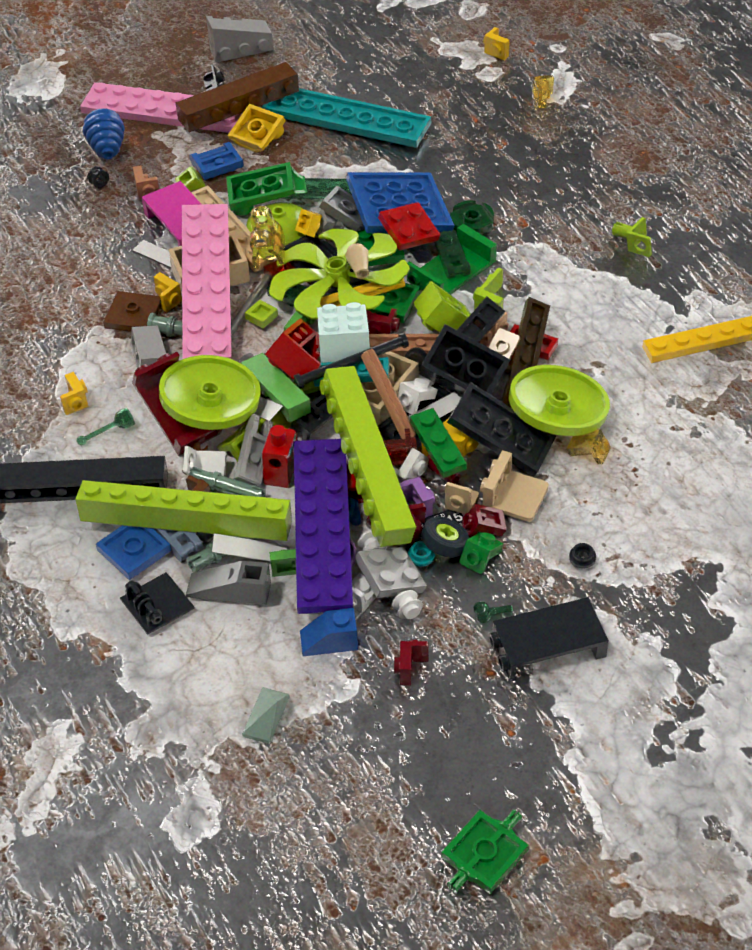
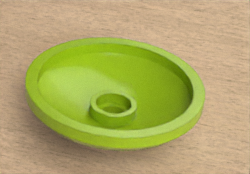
M288 202L270 203L253 212L248 218L246 227L256 238L263 232H270L273 236L272 240L262 245L267 249L278 250L305 236V234L295 230L301 209L304 208Z

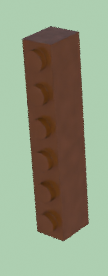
M287 62L175 102L178 120L190 133L243 113L249 104L259 107L299 91L298 74Z

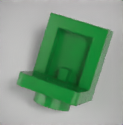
M480 532L466 540L460 564L482 574L485 572L488 560L501 553L504 543L496 540V537L490 533Z

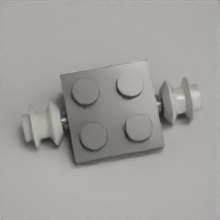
M371 530L364 532L357 543L358 547L363 551L357 552L355 561L376 598L396 596L392 606L395 610H398V617L401 619L417 617L423 607L422 601L417 599V594L424 593L427 585L404 547H380L377 537L373 536Z

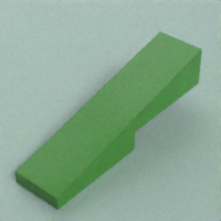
M263 353L241 362L258 379L261 393L265 397L269 396L273 402L283 406L280 411L289 423L311 413L310 398L279 368L274 367Z

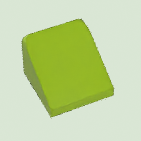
M192 166L175 178L176 182L181 181L190 192L206 186L201 175Z

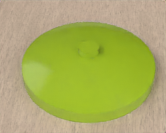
M215 355L192 356L174 363L163 373L159 384V399L165 411L185 425L207 430L226 429L245 422L256 412L260 402V384L250 369L235 360Z
M538 365L524 369L514 377L509 391L510 405L523 421L534 428L555 435L579 436L594 432L605 423L610 409L608 394L596 380L578 370L564 366Z

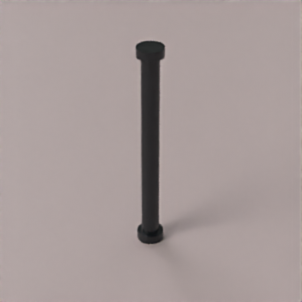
M405 333L398 334L397 338L367 350L373 349L377 356L399 347H409V342ZM367 350L303 375L299 373L294 375L296 386L301 389L304 388L305 384L323 378L325 369L349 367L363 362L361 355Z

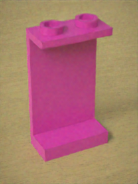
M181 181L142 196L144 214L148 219L156 216L178 241V247L182 246V205L202 204Z

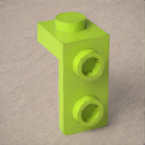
M498 267L493 274L488 275L481 287L476 288L473 294L474 310L486 296L503 309L504 298L495 295L503 284V269Z

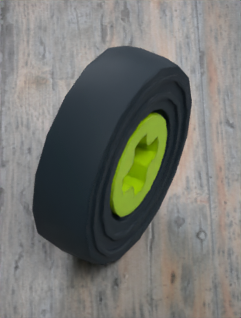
M440 516L428 519L421 532L422 541L430 550L450 558L459 557L463 552L466 540L469 539L468 532L463 526L454 520Z

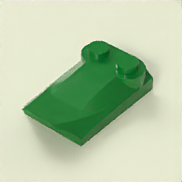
M290 162L226 176L230 209L234 214L240 216L248 215L254 206L258 204L307 194L305 177L297 173L291 167Z

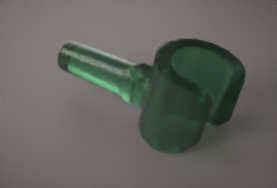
M482 601L475 603L473 606L474 612L478 613L476 617L480 623L488 622L492 615L513 611L512 605L489 608L488 604Z

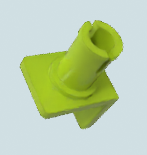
M642 217L633 226L616 222L613 225L612 235L626 238L629 252L646 257L652 255L651 238L647 236L646 218ZM642 241L646 248L640 249L637 245Z

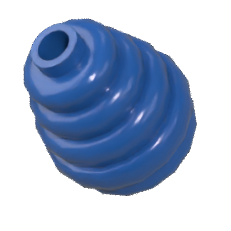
M107 108L93 110L84 119L83 135L97 156L104 159L115 157L119 153L124 138V123L119 114L114 110Z

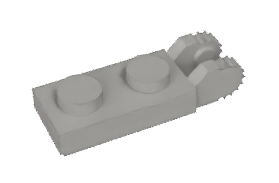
M252 414L246 425V432L234 479L259 487L263 478L262 451L273 423L268 420L264 421L260 433H257L260 418L258 415Z

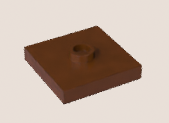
M117 291L103 321L104 328L131 332L132 327L147 326L150 313L158 315L162 306L160 296Z

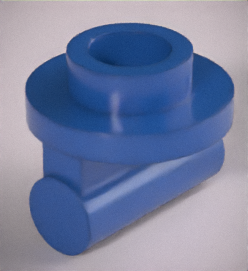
M348 496L349 522L355 526L360 525L362 520L359 502L357 499Z

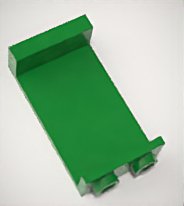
M462 224L457 228V242L421 268L410 261L407 263L410 268L407 274V281L410 284L420 286L422 291L432 281L451 295L496 262L497 244Z

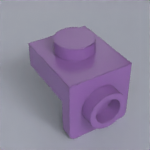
M420 476L400 483L406 502L413 500L414 504L425 503V518L433 515L435 497L432 490L426 488Z

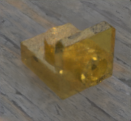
M553 75L533 77L532 96L538 109L546 108L547 99L553 93Z

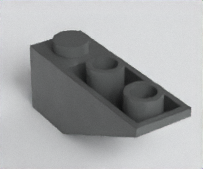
M238 561L191 573L186 597L266 605L271 586L269 563Z

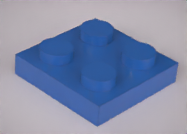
M122 525L96 543L97 551L128 580H131L172 551L170 543L153 528Z

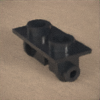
M213 64L211 65L212 71L206 73L203 77L206 91L224 85L225 77L221 70L217 71Z

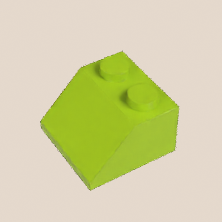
M432 281L413 302L418 310L416 312L417 315L423 319L422 324L430 331L435 329L441 332L445 324L457 330L471 315L466 305Z

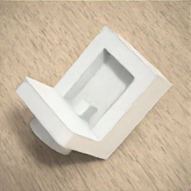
M416 378L414 381L401 382L397 396L404 410L412 415L417 413L420 401L435 399L437 389L430 386L428 381Z
M412 448L401 468L398 470L393 467L398 481L402 483L405 480L421 476L426 471L427 462L430 458Z

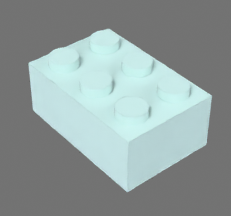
M353 302L348 303L346 306L326 304L317 308L321 363L336 362L370 348L365 305Z

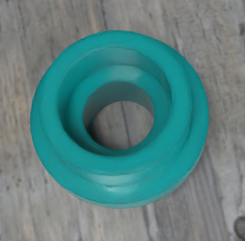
M423 541L415 542L408 551V555L416 566H427L435 559V553Z

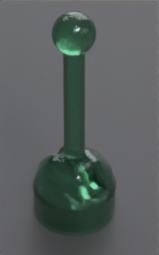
M124 407L116 412L113 422L86 436H79L77 443L81 446L85 445L87 440L115 426L125 429L135 425V421L128 408Z

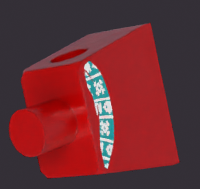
M275 425L270 428L262 451L264 485L289 488L294 473V441H298L297 433L294 429H287L282 425ZM279 461H280V462H281V466H280V467H276V464H279Z

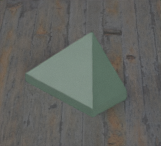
M262 687L242 736L270 744L290 695Z

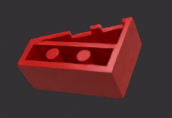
M300 318L282 332L265 355L274 367L281 368L294 379L293 376L298 373L303 375L321 366L320 361L317 360L320 352L316 351L319 347V334Z

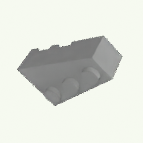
M206 16L210 50L216 63L273 50L272 33L265 20H231L229 17L216 19L212 16Z

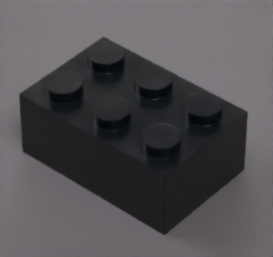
M445 324L424 359L419 375L452 393L455 392L460 397H462L470 382L492 395L511 359Z

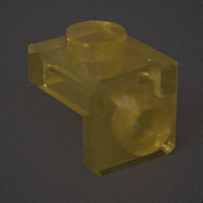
M597 429L589 434L572 436L566 450L570 457L592 455L599 465L604 463L611 446L601 429Z

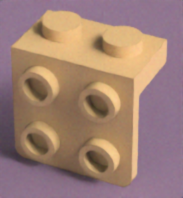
M502 450L498 460L494 459L492 461L489 477H484L482 480L480 492L483 493V505L503 510L505 515L530 522L534 519L548 491L549 484L544 480L511 471L512 453Z

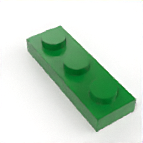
M434 408L410 416V422L442 478L467 469L466 461Z

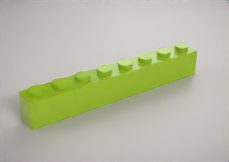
M355 366L325 369L324 378L320 381V391L327 399L328 413L332 414L334 418V429L336 434L340 435L342 452L347 454L349 471L355 476L357 493L362 495L365 515L370 517L372 534L374 537H377L380 547L411 543L416 525Z
M85 480L82 481L75 499L80 521L203 532L280 541L288 540L292 525L291 502L287 499Z

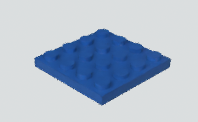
M347 172L346 181L366 233H387L378 219L381 211L417 202L420 203L439 233L453 232L454 223L431 173Z

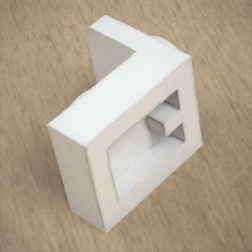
M359 573L352 580L353 608L363 613L376 599V596L365 576Z

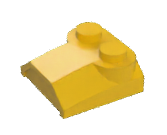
M249 104L227 136L240 147L256 153L261 152L272 140L278 139L283 135V125L286 121L282 115Z

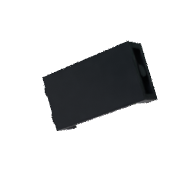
M589 597L494 620L492 633H489L491 647L493 650L497 649L499 653L498 663L502 672L507 673L510 682L516 681V668L587 649L592 650L596 660L607 657L609 640Z

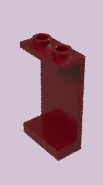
M175 352L171 355L168 353L162 355L155 363L149 366L144 364L138 367L134 372L132 384L175 452L180 456L184 454L185 446L193 448L196 442H200L201 445L220 435L223 429L207 430L185 425L171 417L163 408L159 399V384L163 373L171 365L179 361L180 355L178 352Z

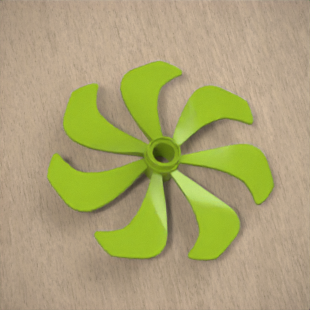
M330 229L319 235L320 239L332 240L337 247V256L329 259L316 245L311 243L295 245L279 254L277 259L278 267L293 260H300L321 268L285 270L276 274L270 285V296L281 302L289 288L305 282L318 281L302 291L294 301L295 310L310 319H318L317 308L321 307L320 302L323 295L332 286L338 287V297L341 306L356 302L365 305L366 310L378 307L385 299L383 295H363L349 284L350 276L355 278L356 276L354 272H350L349 269L352 268L348 265L345 255L347 248L358 241L359 235L354 230ZM373 234L375 243L368 251V262L390 256L396 252L397 245L389 234ZM401 260L391 268L369 272L368 277L363 280L381 286H393L398 284L408 274L410 268L405 260Z

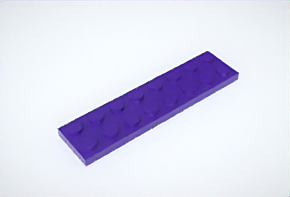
M341 439L294 441L297 614L324 613L325 611L353 608L346 454L342 452Z

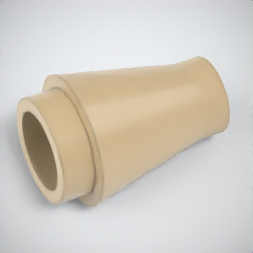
M352 244L347 248L345 257L353 269L356 278L364 279L369 275L368 250L362 244Z

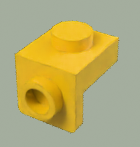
M494 27L484 36V53L505 61L509 57V39L499 36V28Z
M74 372L66 374L65 379L69 392L61 395L60 399L64 413L69 415L89 407L85 394L88 393L83 379L78 380Z

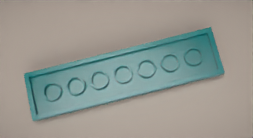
M301 88L296 93L269 102L261 107L282 115L285 119L415 148L418 147L431 125V116Z

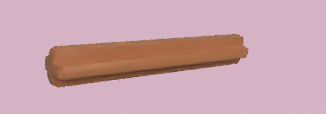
M375 350L365 351L361 358L404 442L412 440L416 436V432Z

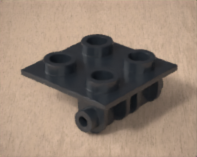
M167 572L142 586L139 582H134L133 580L127 582L125 585L126 594L120 597L122 603L147 635L195 608Z

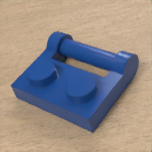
M230 142L223 143L221 147L200 154L193 153L189 155L191 164L197 168L204 180L244 167L243 159Z

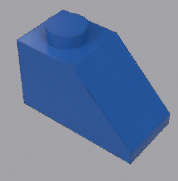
M354 608L325 611L301 629L302 656L358 650Z

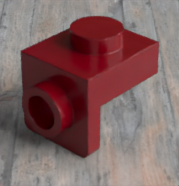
M392 308L389 316L366 313L369 334H394V332H398L400 318H397V309Z
M419 640L400 641V657H394V674L400 675V685L411 686L412 662L429 661V642Z

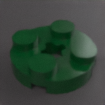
M467 200L456 204L453 207V212H450V217L454 223L453 230L456 232L457 228L462 224H465L481 235L493 230L494 211L486 203L482 202V205H479L474 200Z

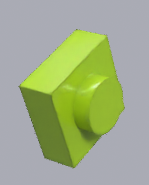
M258 300L245 312L246 320L263 329L278 316V309L262 300Z

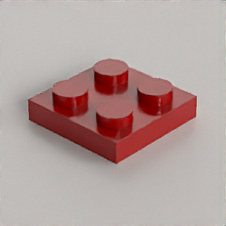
M419 202L379 213L378 219L396 243L399 251L438 241L440 233Z

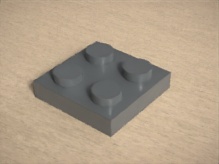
M336 186L319 206L326 215L336 218L347 229L357 232L363 225L353 196L339 186Z

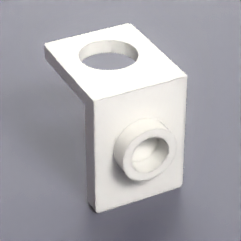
M185 446L183 472L189 475L192 467H197L214 473L217 471L222 476H225L227 452L196 451L189 446Z

